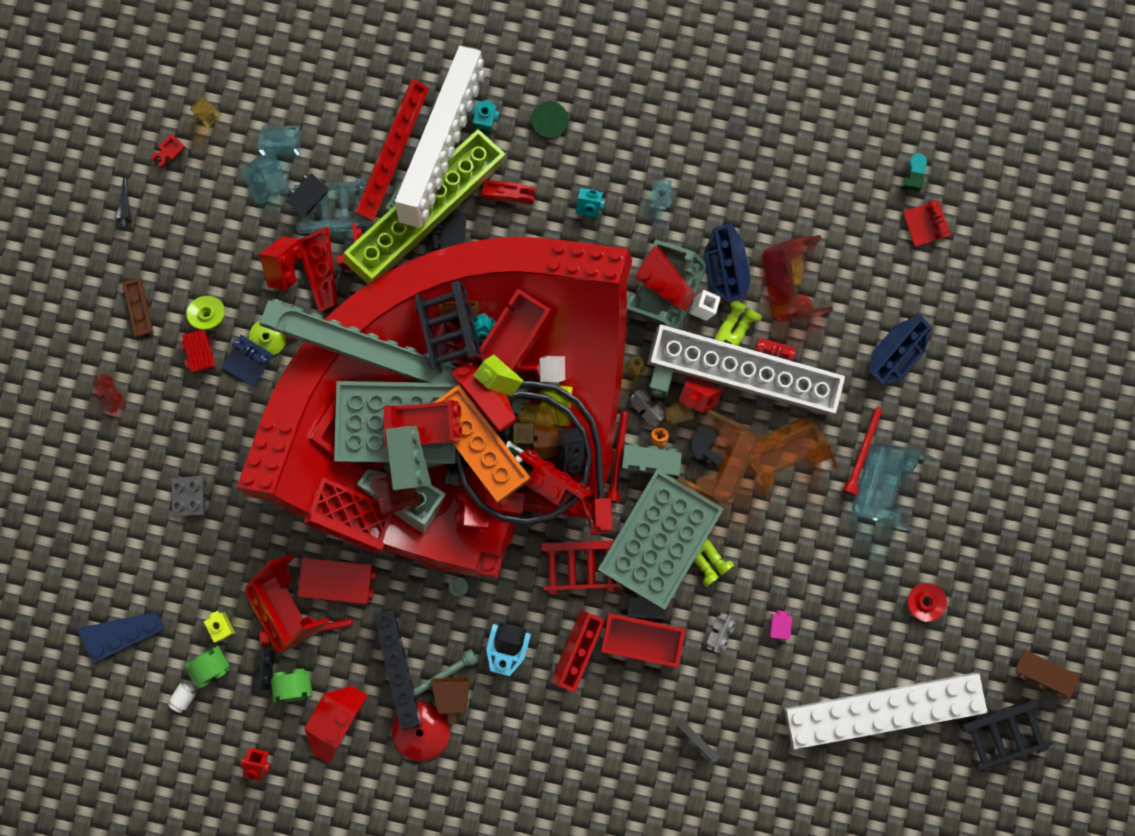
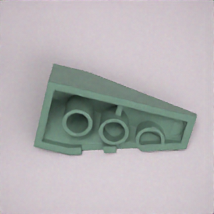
M368 469L357 483L359 488L422 533L426 531L435 518L446 496V493L432 485L393 490L391 474Z

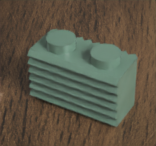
M659 365L654 367L648 387L651 396L662 398V395L666 396L673 369Z

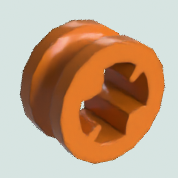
M663 428L654 429L651 434V443L657 447H664L668 442V432Z

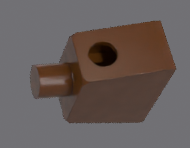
M469 676L432 678L437 711L439 714H446L447 723L458 722V713L466 712L470 686Z

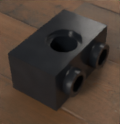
M578 428L558 430L556 466L560 472H565L569 475L582 474L585 439Z

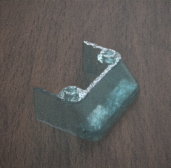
M883 443L873 444L869 449L858 486L859 491L853 502V514L888 527L913 532L914 528L900 523V511L892 508L902 472L913 471L919 459L934 461L935 458L914 448Z

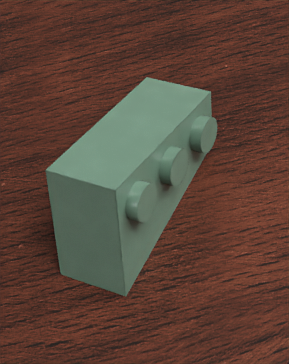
M405 426L386 429L393 490L430 486L431 481L417 427Z
M638 444L624 445L621 471L654 474L655 470L658 469L668 476L679 477L682 453L678 452V449L666 448V450H659L657 446H647L645 448L639 447L640 445Z

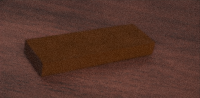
M142 278L122 282L134 337L154 334Z

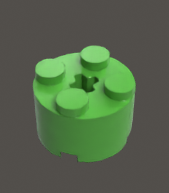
M219 645L198 655L193 661L184 664L194 685H197L198 688L207 685L213 679V676L217 679L230 670V665Z
M304 669L292 670L293 674H285V672L273 673V678H271L273 703H279V699H284V702L304 700L306 695L309 698L313 697L310 673H307Z

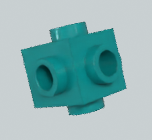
M477 101V106H473L471 118H474V128L493 131L494 122L498 123L499 111H497V107L492 101Z
M580 188L575 214L584 215L588 218H598L599 211L603 212L605 200H602L603 192Z
M485 313L473 317L480 346L495 325V321Z

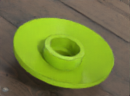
M213 296L199 297L192 301L187 309L189 323L194 328L200 330L215 328L222 322L225 316L223 303Z
M260 321L252 326L248 339L271 352L273 356L277 355L285 347L287 338L282 333L259 326ZM264 334L270 335L268 340L263 339Z

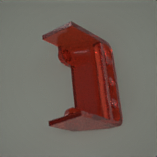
M821 235L791 239L764 250L762 254L770 312L775 321L784 322L826 316L833 311L832 306L813 309L812 301L808 296L795 295L790 259L801 256L803 247L817 245L821 240Z

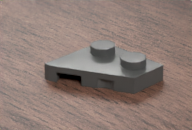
M681 720L677 726L689 737L686 741L694 749L698 746L701 749L699 753L706 760L710 758L716 763L720 756Z

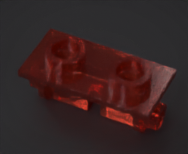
M109 374L97 375L96 379L93 380V387L99 397L106 395L102 402L107 412L113 414L118 411V408L126 407L123 396L118 392Z

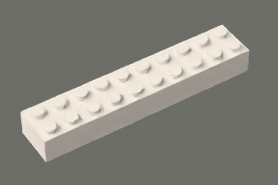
M459 46L395 200L400 223L421 228L423 222H426L429 217L430 205L433 206L435 202L436 190H439L441 187L442 175L446 174L448 170V160L454 155V145L460 140L461 128L466 125L467 113L471 112L473 98L477 97L479 84L483 82L485 77V71H483L484 60L482 59L481 51Z
M661 324L656 328L647 362L648 365L670 368L674 370L673 372L828 415L835 414L837 411L845 379L843 375Z
M970 673L784 708L791 747L799 749L987 713L980 675L978 673Z

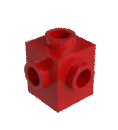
M249 748L246 757H243L240 769H243V778L262 782L264 775H268L271 763H268V752Z

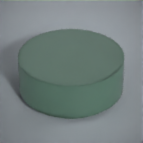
M462 577L452 579L449 584V590L454 596H463L469 589L468 582Z

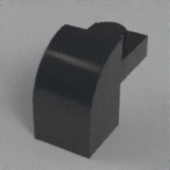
M704 424L700 426L691 439V454L696 461L703 456L705 457L704 461L709 466L713 467L715 465L718 467L723 459L709 449V446L718 435Z

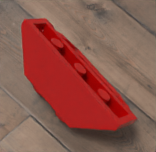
M354 686L323 694L304 728L314 756L328 764L331 763L366 701L368 694Z

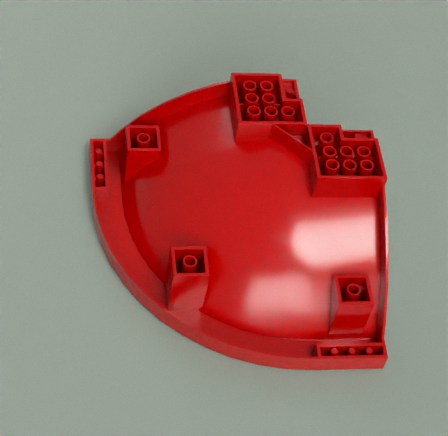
M534 237L491 238L466 242L433 251L379 276L372 283L370 282L350 296L325 319L329 322L330 319L342 323L341 326L349 328V326L356 327L361 330L360 333L366 335L368 333L378 335L379 339L385 342L387 340L395 341L402 348L406 346L412 347L417 350L416 353L424 355L428 351L420 316L414 305L416 294L429 300L450 293L453 290L451 283L459 280L466 286L469 301L478 300L479 312L475 316L485 313L496 323L506 307L512 312L515 310L508 303L516 290L520 289L554 312V315L524 362H538L540 358L545 356H565V380L559 382L558 386L573 387L572 395L581 400L596 421L602 445L603 484L605 488L614 456L612 444L616 428L624 365L627 279L633 262L629 249ZM439 305L428 308L430 319L440 316ZM458 318L449 321L456 328H460ZM437 325L432 327L434 334H435ZM304 342L289 362L273 390L257 429L237 488L247 497L268 500L304 519L309 514L321 478L328 479L373 498L357 486V483L362 478L342 462H335L334 456L309 438L332 402L336 400L337 381L421 382ZM530 400L523 417L539 421L540 402ZM571 404V411L586 430L592 453L589 480L586 484L587 490L592 495L583 500L592 520V502L594 499H597L594 444L588 423L577 408ZM336 415L321 437L334 448ZM570 421L569 426L555 425L563 429L574 428ZM534 432L530 449L532 451L534 448ZM556 458L547 460L553 463L555 468L559 470L556 466ZM354 462L365 471L371 469L373 462ZM448 464L438 472L436 468L428 470L429 477L445 482ZM582 474L570 475L572 480L581 483ZM324 484L322 491L325 497L334 495L331 487ZM524 484L525 511L550 514L559 508V506ZM448 485L452 496L450 506L444 513L435 516L424 533L410 526L392 512L383 540L384 546L382 550L422 562L427 568L478 578L486 576L498 579L507 545H511L516 524L499 522L485 513V521H488V528L482 530L457 528V523H455L454 519L455 512L459 510L456 496L457 492L460 491V487ZM342 493L339 495L344 505L352 502L349 494ZM336 497L327 500L332 511L340 508ZM579 497L572 507L562 513L563 515L587 519ZM363 500L357 502L362 513L370 510L367 502ZM323 502L317 505L316 513L321 515L328 513ZM353 504L345 507L349 518L358 515ZM382 508L375 509L379 520L384 519L387 510ZM342 510L333 513L336 521L340 523L346 521ZM498 511L508 516L519 517L520 513ZM371 512L363 515L368 526L376 523ZM359 517L351 520L355 529L360 530L364 528ZM377 524L370 527L369 530L372 536L378 538L380 531Z

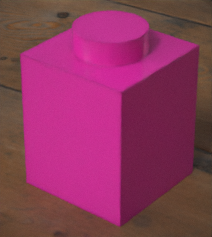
M777 610L776 614H771L768 637L790 640L793 616H788V612Z

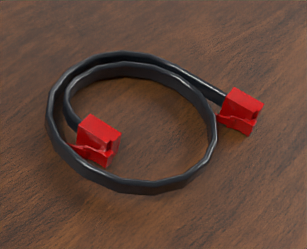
M523 381L517 390L534 389L555 393L573 404L588 423L595 450L597 499H594L592 502V521L582 499L580 501L589 523L590 536L598 535L599 533H609L612 530L611 498L604 499L602 445L595 419L579 398L558 385ZM518 391L512 396L507 395L509 401L526 399L546 403L564 414L574 428H578L585 439V461L581 483L586 486L589 480L592 453L586 430L571 409L544 394ZM487 419V422L492 427V423ZM492 427L493 430H494V431L496 432V434L498 435V430H497V428H496V427ZM457 449L455 450L456 464L463 489L478 509L499 522L530 526L552 521L572 507L578 499L573 494L569 501L552 513L525 519L503 515L483 503L467 481L462 455Z

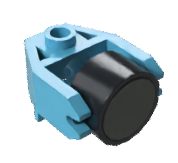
M500 622L499 625L493 624L486 648L492 672L510 676L525 659L531 634L526 633L527 629ZM497 639L521 645L522 649L515 656L497 652L494 640ZM501 660L506 662V667L500 666Z

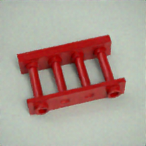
M614 540L541 544L542 552H546V555H548L549 586H543V590H547V594H559V590L605 588L606 592L617 591V587H621V583H615V580L607 576V584L595 583L594 553L598 549H604V553L607 554ZM577 550H584V553L587 554L588 585H576L575 554H577ZM557 551H565V555H567L568 585L557 586Z

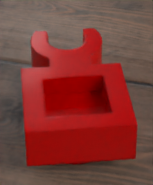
M171 133L158 146L162 151L154 153L151 159L156 161L157 158H161L162 160L158 166L163 168L167 164L168 158L174 161L186 147Z

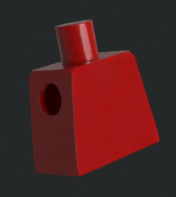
M689 376L683 387L679 402L687 408H693L704 413L718 405L723 388L708 381Z

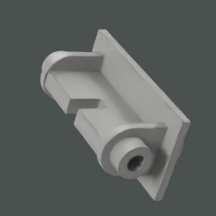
M639 389L629 398L630 404L638 412H641L643 409L646 410L642 417L650 426L655 427L660 423L659 421L666 418L663 409L651 401V396L645 390Z
M722 612L720 616H717L713 628L719 630L717 634L711 631L706 642L708 644L707 649L719 654L726 650L729 634L734 631L736 626V618Z

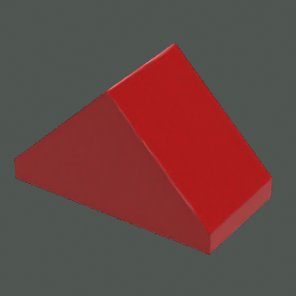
M540 361L522 363L518 369L521 379L523 381L540 382ZM527 389V392H541L540 390Z

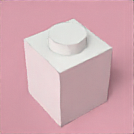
M705 290L701 291L693 300L690 314L707 321L716 314L720 297Z
M545 356L540 358V382L559 385V382L565 380V356Z

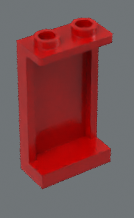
M448 400V402L383 406L385 446L387 447L386 429L405 426L417 427L421 445L461 442L460 437H462L463 431L459 418L461 416L459 401Z
M302 558L297 597L369 604L370 600L373 601L374 589H371L372 581L376 579V570L373 569L374 565Z

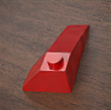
M466 362L451 372L454 382L461 386L477 409L500 432L517 421L507 394L488 389L473 376L481 363Z

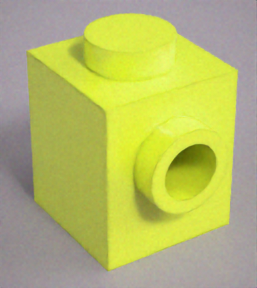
M216 611L208 615L209 619L204 621L214 643L235 634L225 612L219 614Z

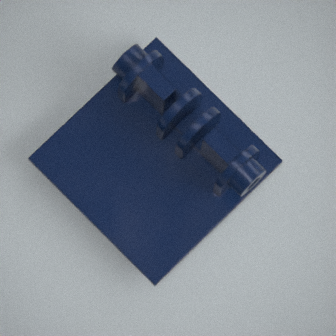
M240 335L238 340L235 339L233 341V348L222 368L254 387L273 354L245 336Z

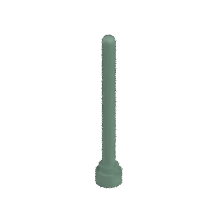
M470 649L464 653L463 659L432 678L449 677L466 665L474 666L479 660L473 650ZM432 678L414 689L416 697L432 687Z

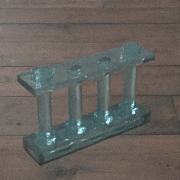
M359 178L353 182L324 183L331 189L330 191L340 192L341 217H339V220H331L329 218V199L327 194L321 200L322 218H320V221H312L310 214L306 218L303 217L301 222H296L298 233H313L323 227H329V232L353 231L352 223H356L358 228L362 230H369L374 225V221L370 222L361 216H358V219H350L348 217L347 190H358L360 200L368 182L367 179ZM299 183V185H294V188L297 189L301 185V183Z

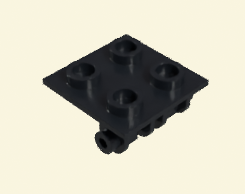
M449 214L427 235L426 250H440L465 243L467 215Z

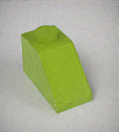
M495 355L483 361L473 375L488 389L510 396L514 395L523 383V380Z

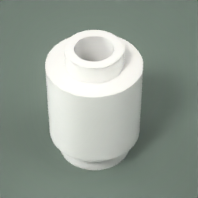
M187 682L184 684L180 683L169 699V707L179 713L186 710L196 695L195 687Z

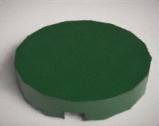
M548 101L539 104L531 116L532 128L541 138L556 139L563 135L568 126V114L565 108L557 102Z

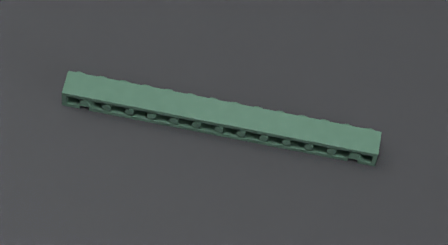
M277 299L268 300L259 326L421 383H455L451 372L458 367L453 366L454 363L451 361L441 364L442 373H437L428 366V353L422 355L416 353L417 350L412 347H399L398 343L392 340L382 341L378 335L360 333V329L349 326V328L341 326L342 323L330 319V322L322 319L323 316L316 313H311V315L304 313L303 309L297 306H292L291 308L284 306V302ZM519 389L516 392L527 391V389ZM513 400L512 410L514 415L519 417L525 416L530 400Z

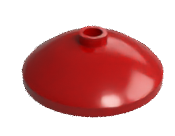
M417 702L423 726L403 731L400 729L398 716H396L392 725V739L396 749L404 757L413 761H428L437 757L446 748L450 738V725L446 722V715L438 713L437 706L426 702ZM421 729L423 736H418L416 731Z

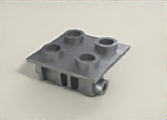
M204 476L172 478V517L205 515L207 509L204 500H207V498H204V494H207V492L204 491L206 490L207 481Z

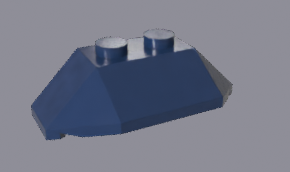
M732 223L715 227L704 251L710 288L726 302L744 299L751 282L744 243Z
M917 315L896 324L871 353L870 373L881 385L901 381L925 353L932 327L922 315Z

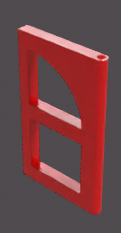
M336 400L332 402L309 438L332 456L335 454V448L321 437L336 415ZM342 462L361 477L366 472L354 462ZM373 462L371 470L381 472L384 463Z

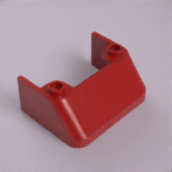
M293 554L269 561L245 587L247 599L274 649L279 653L287 651L314 636L329 622L328 618L316 621L313 617L309 616L303 619L286 587L290 583L291 574L286 566L295 558Z

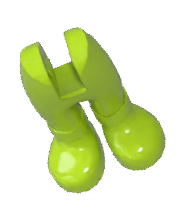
M735 300L730 302L731 314H728L714 340L724 342L726 339L729 341L728 344L739 346L750 327L749 324L760 322L763 316L749 308L746 309L744 304ZM745 311L742 320H740L734 332L731 333L735 323H737L739 316Z
M708 538L693 561L700 568L699 570L704 572L703 584L705 587H708L720 577L711 568L702 552L715 565L721 576L735 566L732 561L725 562L721 559L722 557L717 553Z

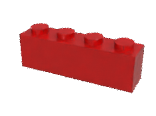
M580 610L551 679L552 683L574 693L576 692L605 619Z

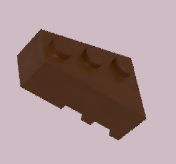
M1024 650L1015 669L1018 678L1026 682L1031 680L1036 683V687L1044 691L1048 689L1054 692L1055 696L1063 700H1072L1081 681V676L1027 650Z

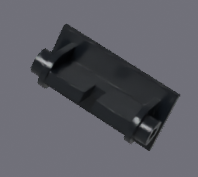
M257 650L254 667L260 668V672L254 671L252 685H254V689L271 690L275 651Z

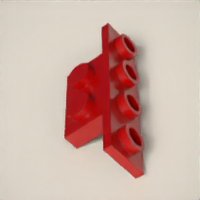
M526 450L519 453L518 457L534 467L529 476L531 480L525 484L557 506L562 503L568 490L582 500L592 495L584 484L575 482L569 474L557 470L553 463L544 461L535 451Z

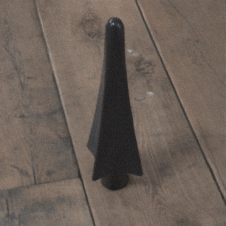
M126 177L123 178L122 192L116 218L120 222V228H127L128 221L132 222L128 198V179Z

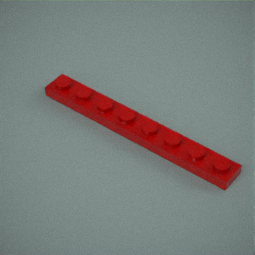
M415 79L410 80L354 212L370 222L374 221L429 90L427 86Z

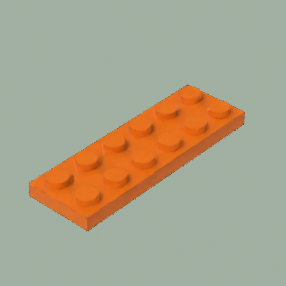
M458 384L434 403L448 402V400L459 401L461 406V416L459 418L463 433L462 437H460L461 442H453V445L496 502L500 503L531 480V478Z

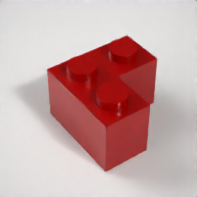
M282 236L259 253L268 288L286 291L297 282L293 264L304 256L300 239Z

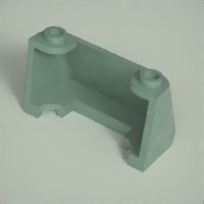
M655 240L649 253L654 245L662 249L679 274L696 293L706 269L705 262L694 251ZM643 285L639 295L634 293L627 299V310L656 324L675 329L680 328L689 309L688 307L684 311L676 307L645 285Z

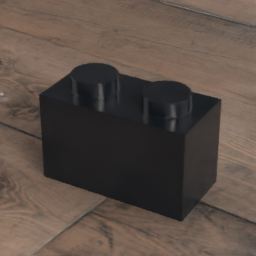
M312 173L302 177L300 180L301 185L297 189L293 188L288 193V199L286 200L304 218L311 213L331 190Z

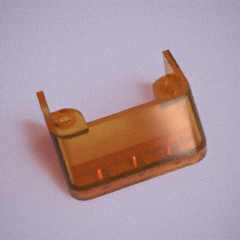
M708 410L705 417L722 424L719 436L722 441L730 444L715 479L709 476H702L697 480L696 484L680 477L677 478V481L702 495L727 502L734 497L759 442V435L749 427Z
M808 417L791 422L746 443L742 447L744 458L751 473L767 500L771 499L767 487L775 481L773 473L798 461L808 458L812 463H821L827 459L834 469L838 468L831 444L813 420Z

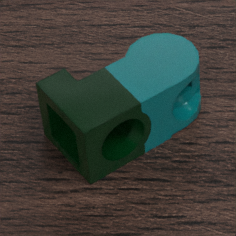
M916 153L909 159L907 163L909 169L908 178L905 177L902 180L901 189L920 192L923 188L927 159L923 154Z

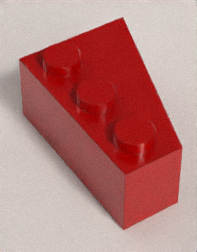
M654 245L634 278L676 307L686 311L696 294L679 274L674 264L668 259L666 253Z

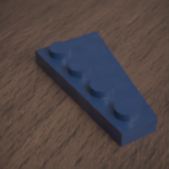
M158 612L77 629L92 663H97L165 630V627Z

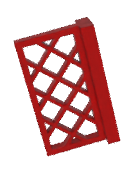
M321 478L309 514L305 517L303 524L377 553L383 549V540L392 512L373 498L328 479ZM324 484L331 487L334 495L325 497L322 491ZM342 493L349 494L352 502L344 505L339 495ZM336 497L340 508L332 511L327 500ZM361 500L367 502L370 510L362 513L357 502ZM322 502L328 512L324 515L315 512L317 505ZM353 504L358 515L349 518L345 507ZM382 508L387 510L385 518L379 520L375 509ZM342 510L346 521L341 523L336 521L333 515L334 512ZM371 512L376 523L368 526L363 515ZM359 517L364 528L360 530L355 529L351 520ZM376 524L380 531L378 538L372 536L369 530L370 527Z

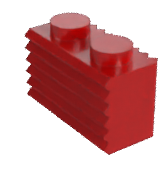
M199 330L183 334V340L180 343L183 352L186 351L188 359H185L187 370L196 374L215 369V359L208 332L206 330Z

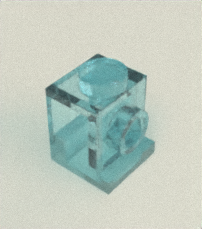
M652 181L651 207H655L657 210H665L667 207H670L672 181ZM659 192H664V193H665V196H664V197H660V196L658 195V193H659Z

